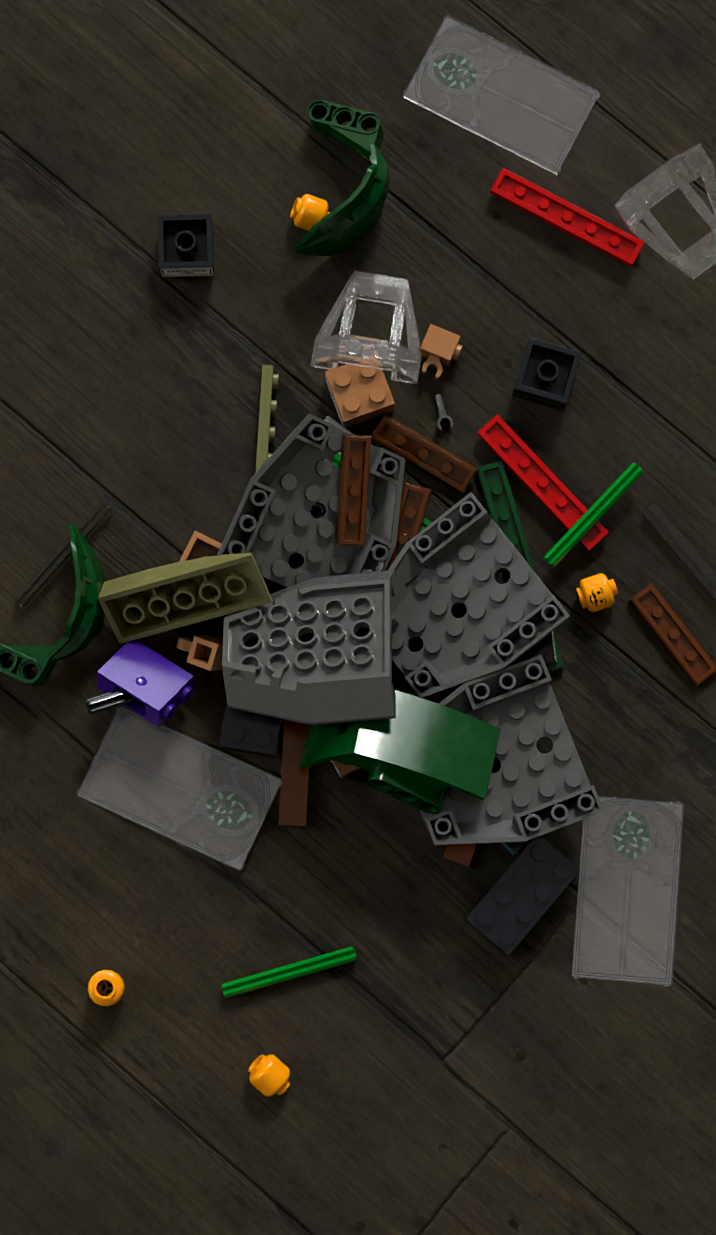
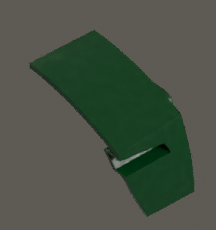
M395 690L396 718L311 725L298 767L301 770H305L308 767L330 760L344 765L357 766L370 772L368 785L371 788L423 812L438 814L442 811L448 786L480 800L486 799L501 729L441 704Z

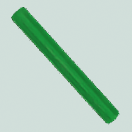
M632 463L552 547L543 560L550 567H555L643 474L642 468L636 463Z
M350 946L223 983L221 986L225 998H229L355 961L357 956L355 949Z

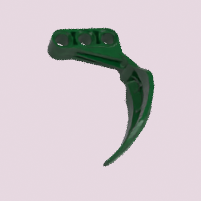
M316 100L310 103L307 108V115L312 129L319 134L335 138L371 163L360 186L335 210L318 221L293 246L297 254L332 256L352 247L377 223L388 194L390 174L384 157L379 151L384 139V132L377 114L325 100ZM321 115H325V116H324L323 118H321V119H316L317 117H319V116H321ZM350 121L346 125H341L343 122ZM368 128H375L372 131H366Z
M68 524L75 565L76 593L73 610L67 622L65 636L59 639L56 645H9L0 643V672L23 683L37 687L47 683L57 661L69 658L83 651L91 643L92 639L100 632L106 616L98 600L99 593L105 582L100 561L85 537L72 524ZM13 655L14 663L10 668H7V659ZM36 666L38 669L37 676L31 679L30 670Z

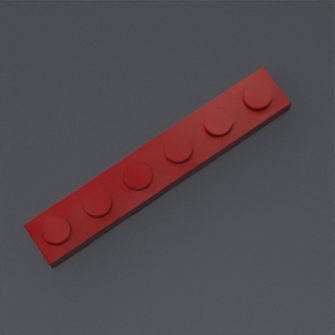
M502 168L490 190V194L629 267H632L645 243L641 239L505 168Z
M498 414L478 431L477 435L568 531L587 512L588 509ZM598 521L582 537L579 543L589 552L609 532Z

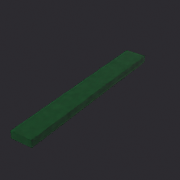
M503 461L478 467L477 474L489 515L536 573ZM506 571L508 578L510 579V572ZM554 631L553 637L557 665L546 666L548 672L564 668Z

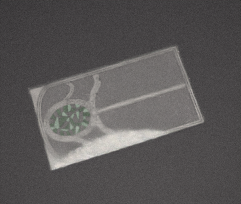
M446 14L406 90H404L402 97L557 175L561 171V167L597 99L600 98L601 92Z
M119 706L76 796L241 871L279 787L282 786L283 779L161 724L157 727L132 710Z
M598 796L604 812L582 820L580 871L578 873L571 977L575 979L589 978L659 984L666 987L672 986L684 803L679 801L666 802Z

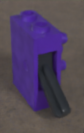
M128 641L97 671V689L105 694L87 699L85 703L88 713L92 715L124 705L159 727L165 720H170L174 716L177 708L183 702H188L194 692L193 675L139 641Z

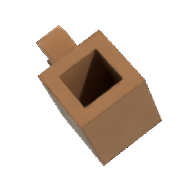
M430 324L419 355L428 358L422 366V374L425 375L429 367H435L437 369L435 379L438 380L443 371L441 364L449 367L452 359L458 360L463 347L459 345V335Z
M209 635L194 636L193 639L179 637L176 648L189 652L187 663L209 671L222 670L223 640Z

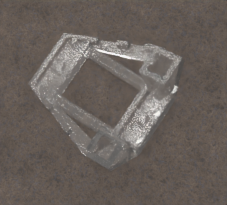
M700 143L662 164L628 189L614 205L627 227L639 239L691 279H695L716 263V170ZM701 176L714 215L688 182H692ZM677 188L682 191L712 230L684 252L680 251L649 210ZM641 219H643L654 235L640 222Z
M354 271L315 339L310 367L331 370L337 368L338 363L392 371L391 380L417 384L422 356L408 279ZM357 299L395 305L389 341L350 335ZM344 308L340 332L337 335L331 336ZM404 316L406 318L408 349L400 345Z

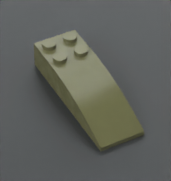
M252 553L203 557L147 569L105 581L98 596L101 607L119 644L271 603L273 600Z

